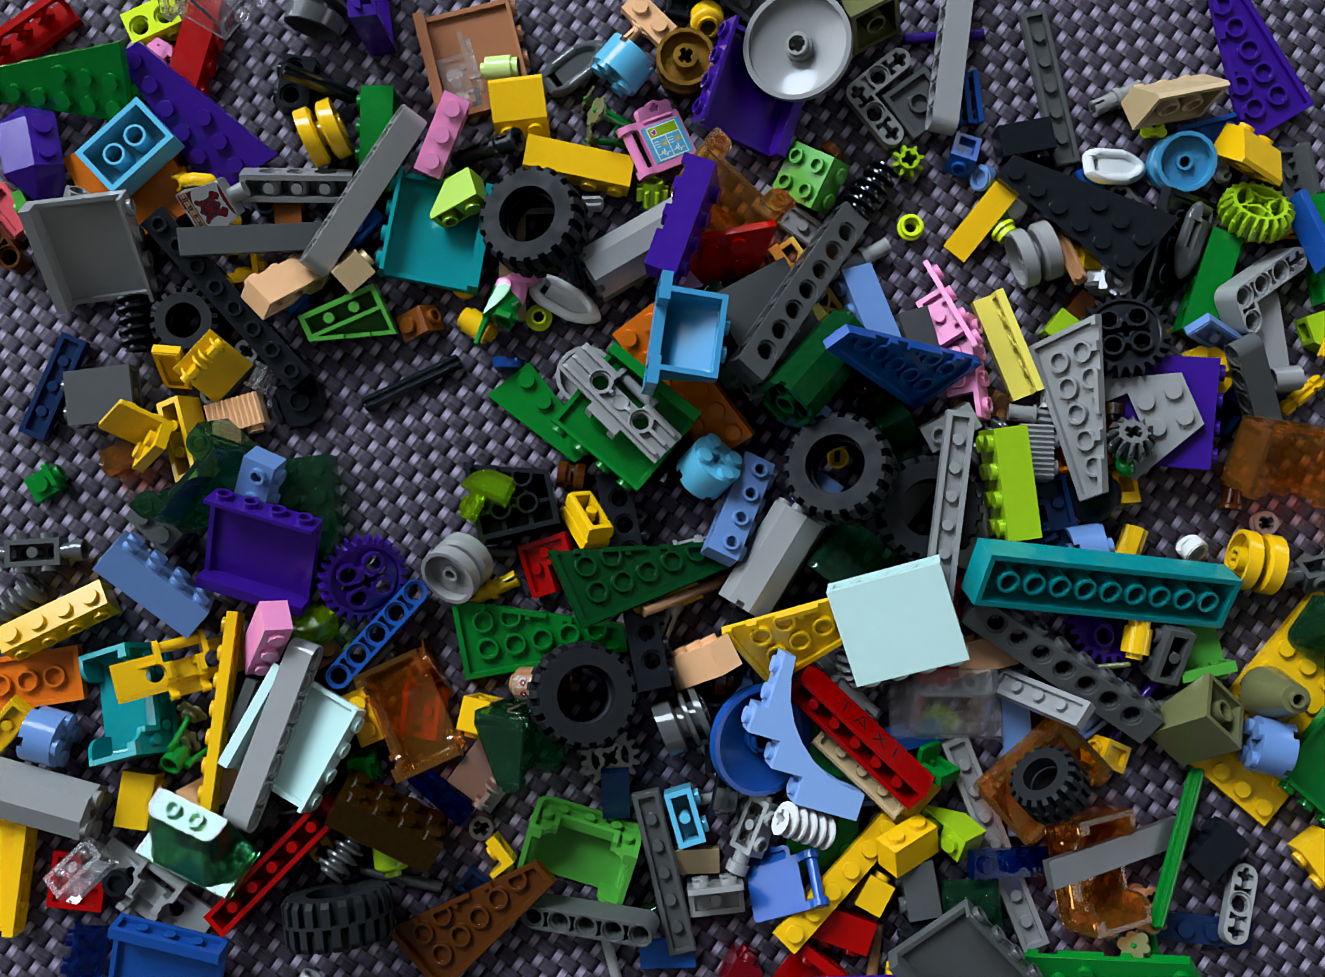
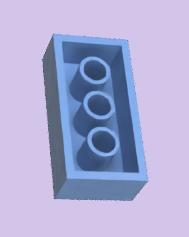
M125 530L103 554L92 570L187 639L209 614L216 597L213 596L212 591L196 587L195 581L190 578V574L185 569L173 566L161 551L150 549L144 544L145 541L141 536Z

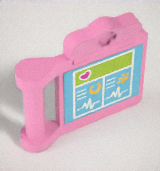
M667 99L649 101L644 107L634 112L636 123L626 125L615 131L618 138L623 139L638 171L636 176L639 182L682 165L681 160L684 152L698 156L677 109H672ZM633 133H637L652 167H647L632 135Z

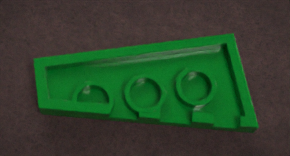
M530 362L487 395L575 464L585 457L573 447L576 442L569 436L563 439L551 429L554 424L550 418L552 416L555 417L564 405Z

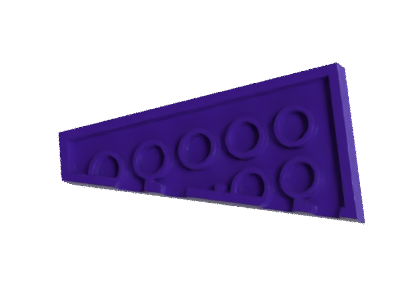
M1207 0L1225 77L1230 82L1228 90L1233 111L1237 116L1235 118L1237 125L1240 122L1246 123L1255 128V135H1263L1314 105L1313 100L1251 0Z
M137 41L126 49L130 78L155 115L185 145L181 153L194 172L212 174L216 178L224 177L229 185L233 186L239 182V174L243 168H262L280 155L264 144L253 132L248 131L236 118L204 92L198 90L186 77L176 72L164 59L143 42Z

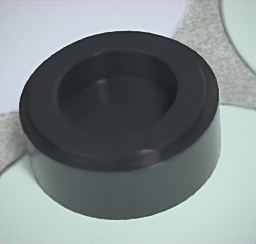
M115 868L104 876L102 888L108 896L119 898L125 895L127 889L133 884L134 879L129 870Z

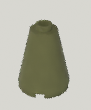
M1258 666L1244 675L1240 682L1239 701L1244 705V710L1251 717L1263 716L1279 720L1305 712L1311 702L1309 692L1288 674L1276 667Z

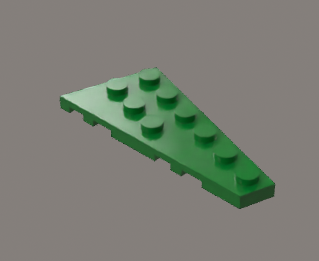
M125 39L107 44H98L84 49L79 48L46 55L41 58L27 59L13 64L0 65V102L111 120L133 100Z
M467 601L461 604L451 603L466 680L515 672L519 667L538 666L541 662L540 659L545 654L553 651L552 649L571 642L591 641L592 643L605 644L608 649H614L618 653L628 651L622 622L605 620L581 630L576 617L573 615Z

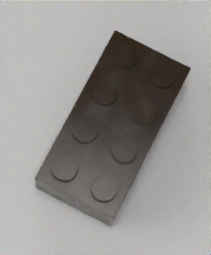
M350 768L334 794L324 825L426 874L443 849L449 817L437 809H431L421 804L413 797H407L395 791L387 784H381L371 779L363 772H357Z

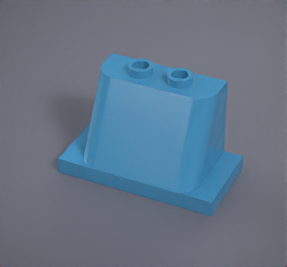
M662 270L656 290L641 394L653 396L658 380L717 381L720 363L724 364L727 346H722L723 336H728L731 319L726 318L729 295L673 286L674 271Z

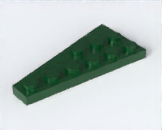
M704 542L682 545L660 544V546L603 547L602 549L590 550L581 548L571 551L549 550L547 553L581 630L730 568L700 554Z

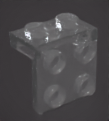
M460 31L456 34L462 53L436 60L445 90L470 101L473 104L472 107L483 104L480 94L485 93V89L470 39L464 40Z

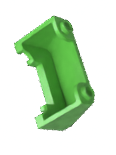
M542 796L538 799L530 820L517 868L539 859L554 875L597 887L596 896L600 902L623 905L642 841L639 825L637 822L627 818L603 819V812L554 796Z

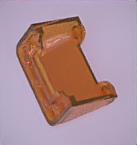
M717 126L707 135L693 154L717 163L719 188H722L718 204H713L710 210L712 216L705 230L712 231L774 220L776 225L775 235L797 204V201L786 191L779 188L771 189L765 195L761 194L725 159L732 148V143L728 135ZM684 168L678 176H682ZM671 186V189H670L671 196H672L673 189H674L672 186Z
M413 649L352 677L357 690L363 689L365 695H369V697L364 699L367 704L371 705L391 753L388 756L390 761H396L395 769L391 770L396 784L410 780L462 755V748L466 746L461 732L454 729L430 672V668L433 667L428 654L426 652L421 653L419 649Z

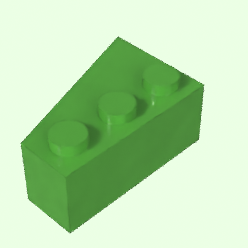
M374 283L297 316L309 342L400 335L379 286Z

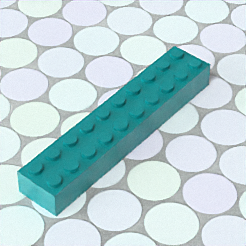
M978 537L961 588L973 605L1222 629L1243 580L1225 564Z

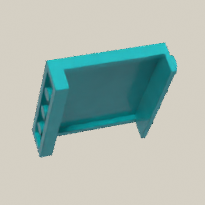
M400 165L398 174H394L391 179L390 189L394 190L393 200L388 199L385 215L389 216L388 225H382L380 241H384L383 250H378L376 254L375 267H379L380 277L478 295L486 252L483 236L480 234L479 229L480 223H483L479 219L480 212L458 222L457 225L445 230L430 218V212L445 180L404 172V166ZM486 183L485 189L487 195L490 196L493 191L491 187L494 184Z

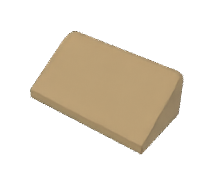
M694 845L680 850L678 846H673L680 875L720 873L719 845Z

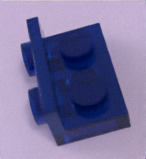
M74 920L72 929H67L64 946H69L67 957L61 958L59 974H64V977H102L109 938H107L108 928L110 926L81 925L80 920Z

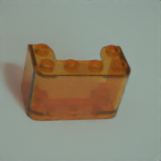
M1243 415L1221 479L1226 481L1225 485L1227 487L1242 491L1241 495L1249 499L1258 500L1259 497H1265L1268 490L1283 496L1294 493L1296 496L1311 499L1312 505L1325 509V427Z
M1045 718L972 785L977 793L1026 846L1030 842L1035 844L1044 836L1045 832L1043 829L1045 825L1033 820L1016 802L1009 790L1011 788L1009 779L1013 777L1011 771L1017 767L1016 762L1025 757L1024 754L1028 751L1030 753L1033 752L1034 748L1039 746L1041 748H1044L1045 745L1061 746L1064 750L1070 752L1087 772L1088 778L1091 780V786L1095 785L1096 787L1107 781L1109 778L1108 773L1112 770L1107 762L1077 730L1049 718Z
M1102 804L1080 810L1081 812L1077 816L1074 814L1070 817L1071 820L1066 823L1062 820L1060 825H1053L1052 823L1045 825L1049 857H1053L1071 850L1084 848L1086 845L1115 835H1132L1136 829V819L1132 808ZM1124 866L1055 890L1059 916L1063 925L1070 931L1096 939L1152 923L1151 905L1142 893L1128 889L1127 873Z

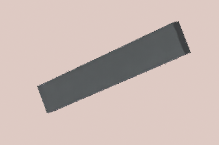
M1042 9L1022 13L1018 16L1040 118L1050 116L1057 143V148L1050 156L1052 169L1078 165L1081 159L1047 10Z
M323 222L180 227L176 229L180 258L304 252ZM349 242L345 250H350L351 242Z
M655 787L632 792L633 805L669 955L675 956L697 951L695 935L660 789Z
M1171 816L1042 860L1048 889L1057 890L1167 851L1176 816Z

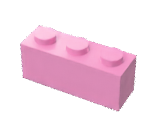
M444 90L414 165L415 169L437 179H443L473 105L470 101Z
M288 600L259 601L241 644L246 675H267L273 662H279L293 631Z

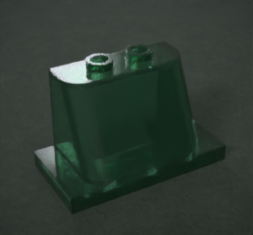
M162 787L158 788L149 801L150 831L135 851L138 856L227 901L231 899L261 853V849L247 842L228 819Z

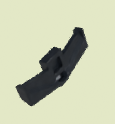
M726 701L705 702L712 722H714L717 713ZM704 744L705 772L716 773L710 809H708L707 815L718 816L736 813L740 792L732 789L721 780L711 760L710 744Z

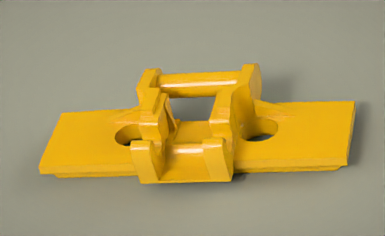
M201 628L197 629V633L190 634L187 639L181 636L162 642H157V640L151 641L152 655L109 666L118 705L166 691L169 692L171 701L181 699L183 695L201 690L203 692L213 690L209 680L213 679L215 673L218 672L219 663L215 667L207 666L205 655L209 651L217 653L218 646L222 644L223 636L207 640L205 632ZM246 630L243 631L242 641H243L244 636H245V634H246V632H247ZM199 644L200 653L174 661L163 662L161 653ZM241 649L237 672L245 670ZM157 666L162 669L163 678L159 682L153 683L147 679L146 672L150 667Z

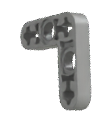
M895 48L852 81L844 95L846 104L880 145L887 149H893L901 143L904 130L877 95L907 71L911 62V56L903 48ZM894 58L897 60L902 58V66L897 64L889 72L888 68L892 65ZM874 72H879L883 74L885 81L882 84H874L870 79V75ZM853 90L855 92H862L861 99L859 97L855 99L851 97ZM863 102H864L865 104L867 103V105H866V106L864 107V109L862 110L861 107H862ZM877 109L881 113V119L871 121L867 117V111ZM885 120H887L885 128L882 126L881 129L878 130L877 128L880 127ZM887 131L890 133L896 132L895 140L893 138L886 139Z

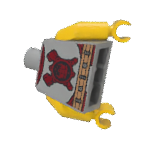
M180 172L171 176V180L175 179L179 183V187L176 188V191L179 193L175 196L195 227L242 224L240 215L245 212V209L240 201L251 195L243 181L230 186L226 178H216L214 175L207 173Z

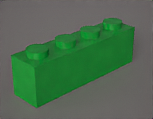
M361 85V95H357L356 98L357 110L360 111V121L356 122V135L360 138L359 147L355 149V160L359 167L398 110V93L394 86ZM391 180L378 199H393L394 190L390 189Z
M1214 226L1211 228L1202 257L1189 274L1171 333L1193 340L1186 335L1184 327L1206 313L1219 319L1214 294L1219 286L1236 276L1234 271L1236 262L1241 259L1244 252V247L1242 246L1243 237L1237 238V234L1228 233V231Z

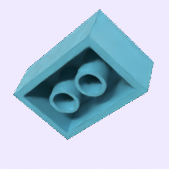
M135 97L82 145L75 154L110 191L127 189L130 198L184 149L185 145L138 97Z

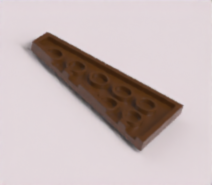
M536 859L395 925L390 936L426 977H459L557 878L539 859Z

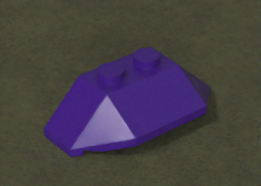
M20 107L0 121V157L4 177L29 196L32 201L63 197L66 187L65 168L55 114L52 110Z

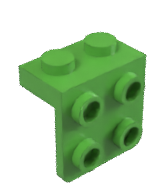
M795 141L788 151L772 188L781 195L827 216L835 204L836 196L841 185L845 182L851 166L828 154Z
M1184 625L1197 636L1179 683H1184L1185 687L1209 672L1216 679L1223 680L1229 678L1228 673L1238 671L1236 660L1224 659L1217 628Z

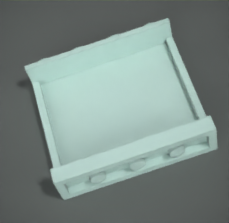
M940 554L828 584L826 594L857 687L864 685L865 687H874L884 680H903L909 674L917 672L927 674L935 671L938 667L946 665L956 667L964 664L966 660H970L969 648L966 646L946 582Z
M273 662L217 763L221 766L235 768L240 771L281 663ZM313 680L272 791L299 807L297 812L300 814L317 809L323 799V795H321L326 785L333 781L337 774L336 767L339 761L344 759L350 751L351 744L349 743L354 734H357L362 729L365 723L364 716L367 711Z

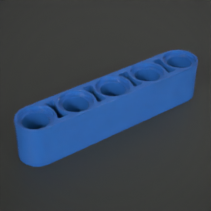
M411 580L407 582L328 668L325 676L329 686L340 689L351 685L420 610L431 594V590L424 581ZM418 584L423 588L424 592L422 598L414 600L410 595V590L414 585ZM396 605H400L405 612L404 617L400 621L394 620L391 615V611ZM377 626H381L386 633L385 638L381 642L373 638L372 633ZM357 647H362L366 651V658L363 662H358L354 658V651ZM338 668L344 669L347 673V679L344 683H340L335 679V672Z

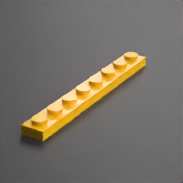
M227 611L226 617H223L220 629L221 633L224 634L222 644L217 649V660L220 663L219 670L213 678V688L216 689L215 699L211 701L209 706V716L212 717L211 728L207 729L205 735V744L208 745L207 757L203 758L201 764V773L204 774L203 785L199 787L197 793V802L200 803L199 814H196L193 822V831H196L195 839L199 840L214 838L216 834L224 767L217 762L228 744L229 732L226 730L232 715L245 613Z
M932 783L927 796L909 810L905 807L895 820H892L881 810L821 877L824 895L828 896L830 906L787 916L772 933L795 955L878 861L876 838L917 812L920 813L942 787ZM812 888L806 894L807 901L814 898Z

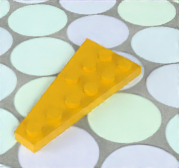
M828 597L721 627L722 634L728 633L735 649L765 682H768L771 673L769 671L771 658L777 654L778 648L789 651L796 656L793 669L794 674L843 645Z

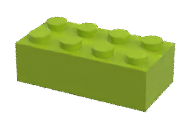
M1028 424L978 431L979 436L976 437V449L978 453H981L982 458L979 473L981 480L985 481L986 492L983 493V502L985 508H988L990 519L987 520L988 534L992 536V539L1015 542L1043 538Z

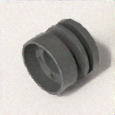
M289 0L284 22L290 28L305 36L322 41H338L344 24V20L340 15L346 14L347 1Z
M694 686L687 688L691 698L689 702H685L681 691L677 693L679 704L677 707H673L667 697L650 704L656 724L672 759L689 752L687 738L692 737L697 746L701 747L703 744L699 733L705 732L710 743L713 722L704 700L695 691Z

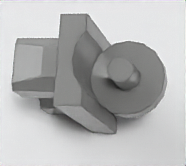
M1102 265L1101 270H1086L1088 280L1084 283V287L1095 299H1101L1102 303H1104L1106 294L1111 298V295L1115 297L1116 292H1119L1121 297H1124L1132 289V281L1129 276L1121 282Z

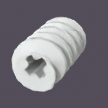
M786 801L777 808L772 818L771 828L775 835H782L784 838H791L793 841H800L802 844H810V846L819 847L821 850L828 849L835 839L836 824L834 818L829 814Z

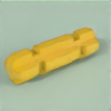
M1314 375L1306 381L1301 390L1293 391L1285 400L1279 403L1282 416H1288L1293 413L1297 407H1300L1314 396L1316 391L1319 392L1325 387V380L1320 375Z

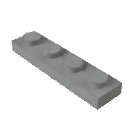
M1005 667L1000 669L988 687V690L995 696L1080 732L1096 709L1092 702Z

